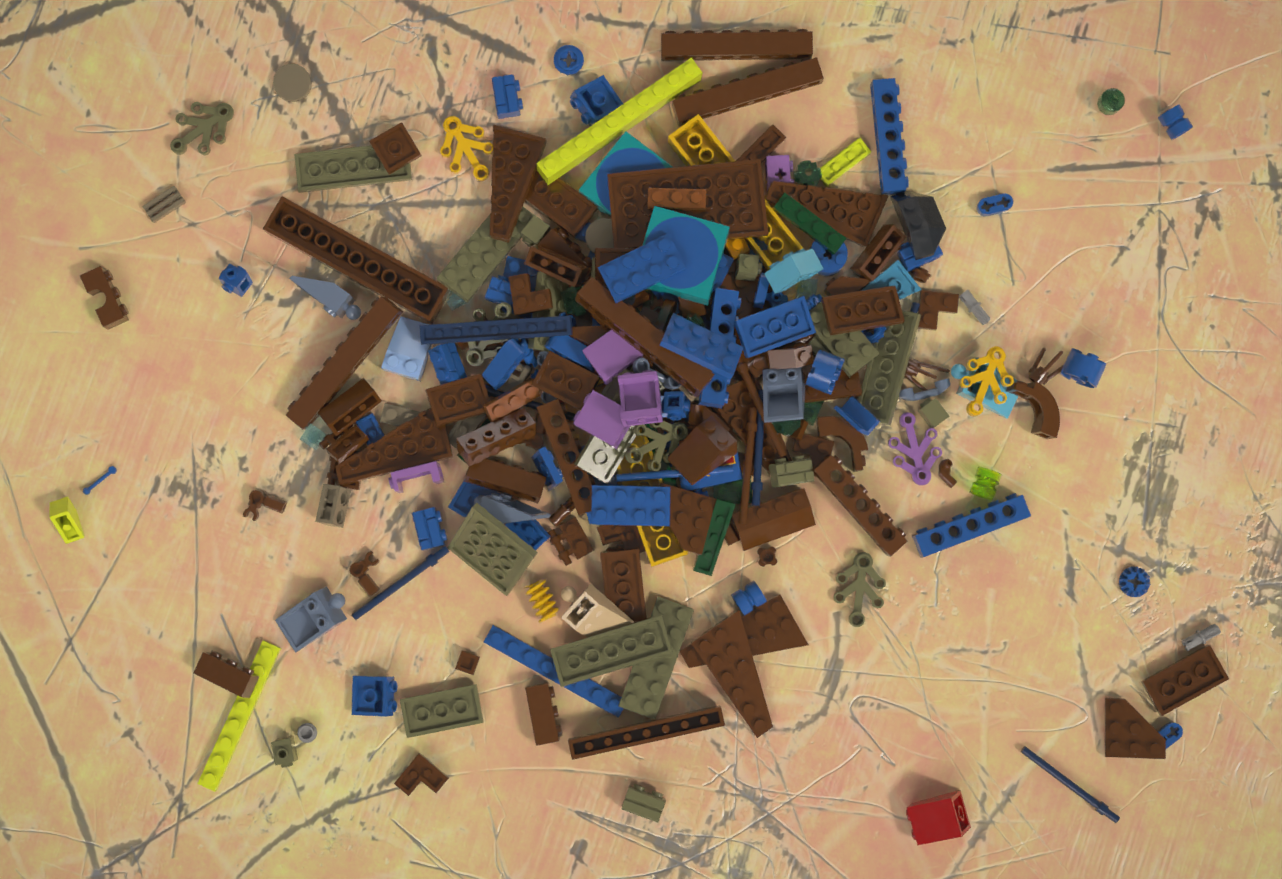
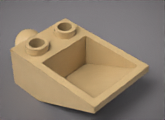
M592 584L579 597L576 596V590L573 587L567 586L561 591L562 599L573 603L561 618L574 630L586 637H592L634 624L633 620Z

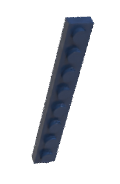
M572 316L419 325L421 345L573 335Z

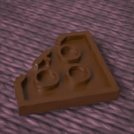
M660 483L659 486L671 487L670 526L668 527L676 537L681 550L702 555L716 499Z
M1105 698V757L1166 759V739L1126 699Z

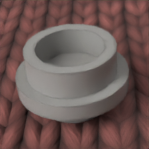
M311 723L302 724L297 731L298 738L305 743L312 742L317 736L316 727Z

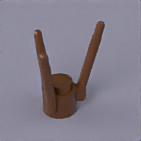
M1042 348L1033 367L1028 371L1031 373L1028 376L1032 382L1045 385L1051 378L1060 373L1064 365L1048 375L1047 371L1059 359L1063 351H1060L1044 368L1041 366L1037 368L1046 351V348Z
M913 358V360L909 359L904 378L913 382L922 391H925L927 389L914 379L912 375L916 377L919 372L933 379H936L937 376L921 369V366L949 373L950 370L920 362Z

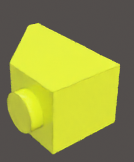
M69 497L50 502L49 518L64 542L68 544L84 538L77 510Z

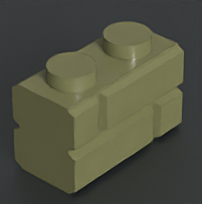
M803 455L792 457L793 461L787 462L786 458L775 460V464L769 465L772 487L814 481L811 459H804Z
M634 784V786L629 785L621 809L658 823L666 803V799L663 798L664 794L654 790L652 793L644 791L645 787Z

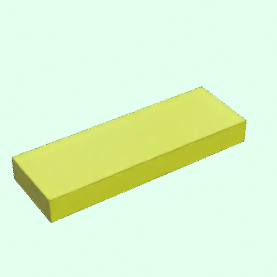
M858 138L816 170L815 174L828 187L871 154V150L861 138Z

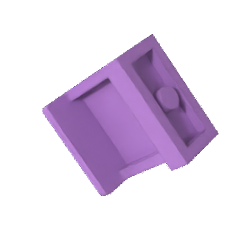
M610 330L582 350L606 385L612 382L614 376L633 364L636 359L643 357V354L613 330Z
M645 370L642 373L633 374L627 372L619 375L618 382L622 411L620 413L623 426L663 422L657 371Z
M594 390L585 397L582 410H579L574 416L575 422L573 424L576 427L604 441L616 450L630 426L624 427L622 424L621 405Z
M435 461L391 472V478H389L390 487L397 493H404L402 481L431 474L434 483H444L441 465Z

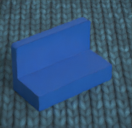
M853 396L849 398L842 408L837 405L834 407L857 431L867 436L880 422Z

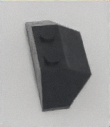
M912 191L890 196L915 260L934 255L946 231V226L934 197Z

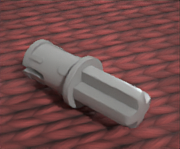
M966 290L959 296L969 309L968 312H972L982 325L990 321V317L980 306L981 302H978L969 290Z
M1213 624L1201 631L1197 630L1195 634L1182 639L1181 642L1183 646H1186L1185 649L1189 651L1201 643L1206 644L1207 640L1219 635L1221 631L1216 624Z

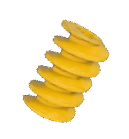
M546 579L524 587L529 588L525 594L532 595L529 602H535L532 609H539L535 616H542L538 621L539 623L556 616V613L559 611V607H552L556 601H549L553 594H546L550 589L549 586H542Z

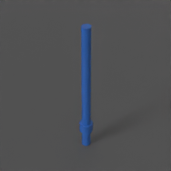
M733 465L719 466L707 475L711 477L718 476V474L733 473ZM677 469L616 474L617 482L683 477Z

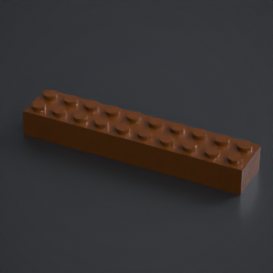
M281 196L263 227L267 234L372 292L387 297L394 304L430 324H433L451 292L443 284Z

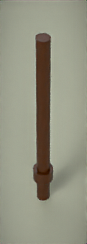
M740 356L736 367L739 375L741 374L764 423L763 402L750 377L747 363H744ZM772 422L764 423L779 457L787 455Z
M749 408L748 423H746L745 428L747 438L739 524H747L754 436L758 425L756 424L757 408Z

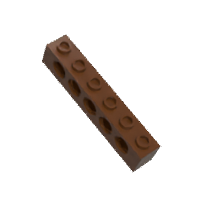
M559 399L538 406L537 410L579 516L592 511V485L596 484L591 474L588 475L586 471L574 465L580 455L578 450L582 448L578 438L574 439L571 433L575 431L571 420L567 421L564 415L568 413L564 402L560 403ZM553 417H561L562 423L559 426H553L551 424ZM561 434L569 436V441L566 444L558 442ZM568 452L576 454V459L573 462L565 460V455ZM575 470L583 472V477L580 480L572 478V473ZM588 488L590 490L589 497L581 498L579 496L580 489Z
M827 455L812 469L813 473L886 556L891 557L908 542L904 538L906 534L901 528H896L892 524L893 519L887 513L883 514L879 509L881 506L874 498L870 499L866 495L868 491L862 484L858 485L854 481L855 476L848 469L844 470L841 466L843 464L836 455ZM834 470L839 472V479L836 481L831 478V473ZM849 484L852 487V492L846 495L844 487ZM859 499H863L865 502V506L861 510L856 506ZM875 513L877 515V521L876 523L871 524L869 521V517L871 514ZM884 528L890 530V535L887 538L882 536Z

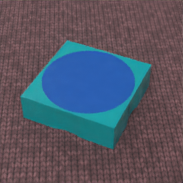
M625 131L580 187L579 193L598 206L600 212L611 217L607 174L673 168V166Z
M654 206L643 245L669 233L686 266V270L647 289L671 293L682 299L708 306L730 227Z

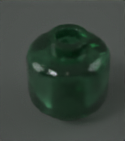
M1116 88L1107 89L1098 98V108L1105 115H1114L1123 108L1125 97Z

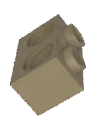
M323 484L315 522L343 528L351 490L341 486Z

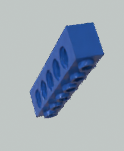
M895 78L872 80L870 89L881 195L904 193L906 188L909 187V180L904 172V169H907V160L903 158V151H905V141L901 139L903 122L899 121V114H901V103L897 101V95L900 92L899 84H896ZM882 97H889L891 102L884 103ZM884 115H890L893 121H885ZM891 133L895 139L888 140L885 134ZM887 152H894L896 158L890 159ZM895 170L898 173V177H891L889 171Z
M716 288L713 292L708 330L736 343V335H733L734 328H736L734 321L739 319V316H736V310L740 309L741 298L738 297L739 291ZM721 307H727L730 310V314H723ZM723 325L727 328L728 332L723 334L719 331L718 327ZM712 371L715 375L701 392L698 405L722 408L724 403L727 404L729 392H726L727 384L730 385L731 380ZM717 382L720 385V390H713L711 383Z
M1014 493L1006 496V501L1001 503L998 500L988 503V508L981 510V507L972 509L970 510L971 514L967 516L959 514L952 517L953 521L945 523V520L935 523V528L928 530L925 527L917 530V535L912 537L920 558L1031 517L1024 496H1017ZM1004 506L1010 508L1011 513L1009 516L1003 514L1002 509ZM987 512L993 516L991 523L985 521L984 516ZM969 519L975 522V528L973 530H970L967 527V521ZM951 526H954L957 529V535L955 537H952L949 534V528ZM933 533L939 535L940 539L937 544L931 541Z

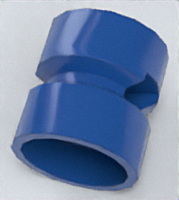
M1180 104L1158 117L1160 123L1168 127L1166 132L1171 140L1176 139L1193 128L1189 119L1183 118L1185 113Z
M754 580L745 586L744 591L739 589L731 594L744 616L753 611L754 605L758 607L767 602Z

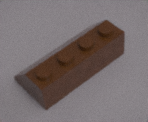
M805 488L761 503L760 506L748 508L747 524H739L740 511L733 513L731 517L743 551L816 525Z

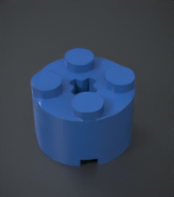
M816 241L810 247V249L814 250L824 268L817 273L821 276L828 277L837 274L846 263L848 252L845 243L841 245L835 254H832ZM825 252H827V254H831L830 259H828V257H824Z
M1072 348L1060 374L1068 380L1072 378L1079 385L1096 388L1106 368V363L1098 360L1099 357L1094 354L1088 353L1084 355L1080 350Z
M819 350L805 385L831 395L835 382L840 376L845 359Z

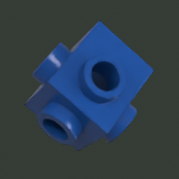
M229 264L219 276L222 288L226 292H233L241 297L253 283L244 268L241 266L236 267L232 264Z
M664 392L663 412L668 413L667 418L671 420L687 418V411H690V400H687L684 392Z

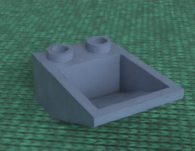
M297 276L289 278L323 304V309L334 318L337 315L343 318L345 314L351 320H356L360 317L361 309L357 305H353L356 300L335 283Z
M802 367L763 370L764 423L803 419L805 383Z
M491 493L488 496L479 495L474 499V505L478 503L502 523L550 518V513L515 500L508 493Z
M326 586L312 593L275 620L295 653L347 619L341 610L345 604V597L340 593L332 595Z

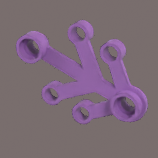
M907 412L900 416L899 423L902 427L906 428L910 448L900 443L897 437L890 438L888 446L913 459L915 467L906 463L902 456L894 457L892 462L895 467H900L912 474V479L917 485H926L931 480L930 469L935 460L942 455V450L939 447H933L930 450L929 458L923 465L921 457L930 442L937 437V431L934 428L926 430L925 437L918 447L913 427L916 419L912 413ZM905 417H910L911 423H906ZM929 431L934 432L933 438L928 436ZM891 440H896L897 446H892ZM934 449L939 451L938 456L933 455ZM896 458H900L902 460L901 465L896 464ZM920 472L925 474L924 479L919 478Z

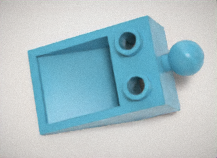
M971 362L970 366L975 368V363ZM989 363L979 366L976 370L979 373L986 371ZM955 364L951 368V375L955 379H961L964 376L970 377L975 375L976 370L969 371L967 369L966 371L962 364ZM996 368L994 371L995 378L1001 392L1006 394L1007 400L1003 404H996L989 385L982 404L984 408L1008 419L1018 396L1006 392L1007 387L1001 385V377ZM1005 378V383L1009 384V379ZM964 379L963 383L968 385V380ZM982 380L970 386L971 392L967 390L968 388L959 386L956 394L973 401ZM998 395V400L1002 402V396Z

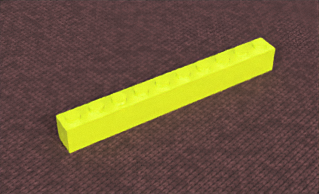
M692 58L688 59L537 163V171L548 185L624 134L625 131H628L675 99V97L701 81L703 72Z

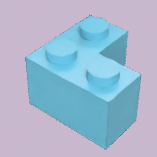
M803 248L795 253L790 252L782 257L783 261H777L770 265V270L764 274L776 294L786 291L799 281L813 277L824 268L813 249L805 251Z

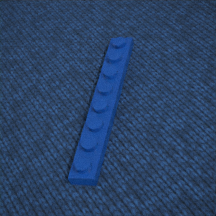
M492 626L484 643L560 685L553 658L500 628ZM591 679L564 686V688L618 718L624 709L618 707L621 696Z

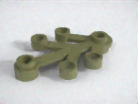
M194 102L191 105V110L197 115L202 113L213 115L209 119L187 117L184 113L177 114L176 122L179 125L185 126L187 124L198 127L183 138L172 140L170 144L171 150L177 155H182L187 151V144L203 134L202 143L199 144L198 151L204 156L208 155L211 151L209 145L212 127L216 123H218V132L213 135V139L217 144L225 143L226 124L234 116L232 106L227 103H221L217 107L203 106L199 102ZM196 106H200L199 111H195ZM223 109L227 110L225 115H221ZM185 117L184 122H179V119ZM219 135L223 136L221 141H217ZM176 143H181L179 148H175ZM206 146L207 150L202 152V147Z
M506 302L496 305L494 310L496 316L493 321L503 320L508 317L512 311L511 306ZM502 306L507 308L506 313L502 311ZM478 308L473 311L472 315L476 322L484 321L486 313L482 308ZM477 311L482 314L481 318L477 316ZM510 339L480 341L478 346L476 341L468 342L469 350L466 353L468 363L472 366L481 365L485 359L495 357L499 352V348L503 346L500 345L494 350L484 351L488 344L504 342ZM474 353L479 355V359L474 358Z
M663 421L656 425L654 423L649 424L652 428L660 427L668 431L664 435L646 428L644 424L635 425L633 428L635 435H644L653 439V441L639 448H629L625 453L626 460L629 463H639L644 454L656 448L653 460L648 462V469L650 471H658L661 468L662 456L665 463H670L667 460L668 455H671L678 447L679 441H683L688 435L687 427L681 422L670 424ZM671 440L669 451L663 454L666 443Z
M866 552L858 553L854 557V564L843 573L836 575V582L845 584L848 578L858 571L857 579L841 592H836L833 596L836 603H843L846 597L856 590L854 610L849 616V623L854 627H860L865 622V617L861 613L864 592L871 599L874 608H881L884 605L883 599L877 596L865 580L867 572L874 580L875 588L883 589L886 586L885 579L881 578L872 567L873 559L871 555ZM861 558L866 559L864 566L860 564ZM840 575L845 576L844 582L838 580ZM878 580L883 581L882 587L877 586ZM838 594L843 596L842 601H837L836 596ZM876 599H880V606L874 604ZM856 615L860 618L858 623L853 621V617Z

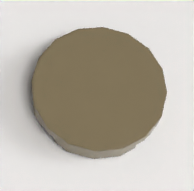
M287 64L277 70L274 75L273 85L280 98L288 102H297L309 94L312 81L305 68L298 64Z
M601 218L595 220L586 230L585 239L587 247L592 253L595 254V248H614L611 219Z

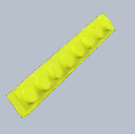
M265 640L262 641L250 667L254 670L253 674L259 676L257 684L250 698L237 696L197 784L214 792L217 791L282 648Z

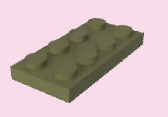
M537 272L535 291L550 289L553 309L533 312L532 318L557 317L560 313L566 314L569 284L543 272ZM549 337L529 338L528 348L549 352L550 350L545 347Z
M822 302L809 311L816 331L814 336L827 352L845 359L842 370L849 378L880 354L861 331L830 336Z
M477 684L400 699L407 738L484 723Z

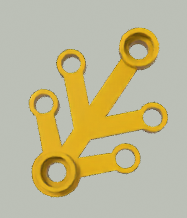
M456 116L447 117L443 123L446 137L440 153L445 158L452 155L450 147L455 136L458 144L453 162L450 164L451 172L458 174L461 171L460 163L464 152L474 168L473 174L475 179L485 181L489 176V171L486 166L480 165L471 148L482 150L485 154L490 155L493 153V144L464 138L461 132L473 134L475 138L481 139L485 134L484 129L480 126L473 127L462 124L461 120ZM455 123L456 127L451 129L449 127L450 124ZM481 130L482 134L476 135L475 132ZM486 146L492 147L490 151H485ZM449 149V153L443 154V150ZM453 165H458V170H453ZM480 171L485 172V175L483 177L478 176V173Z
M998 346L990 348L986 356L979 359H971L966 363V368L969 371H975L979 366L989 363L986 371L970 377L964 376L959 380V385L962 388H968L973 383L982 380L975 399L966 406V411L970 416H978L983 412L982 402L989 385L994 395V402L996 404L1006 402L1007 396L1004 392H1001L994 375L996 368L1000 374V382L1003 387H1009L1014 383L1013 377L1008 375L1003 363L1006 359V354ZM994 353L999 354V359L995 358ZM971 362L975 363V368L970 366ZM1005 378L1009 379V384L1005 383ZM964 379L968 380V385L963 383ZM998 395L1002 396V402L998 400ZM974 404L978 405V411L974 409Z

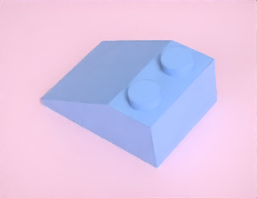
M401 316L387 348L381 368L386 372L421 382L429 357L428 351L431 350L432 344L421 345L419 325L429 324Z

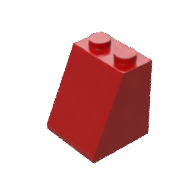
M961 790L911 803L906 810L907 819L911 821L913 828L911 830L912 837L916 840L917 846L959 838L971 828Z

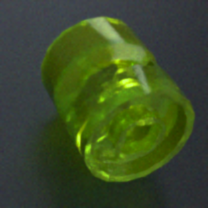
M978 467L975 474L976 482L972 483L969 493L984 499L994 500L997 491L994 487L999 485L1002 474L987 468Z

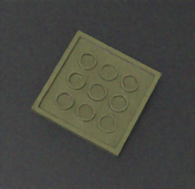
M478 503L472 507L447 547L506 596L512 591L538 553L532 546L524 542L516 533L512 532Z

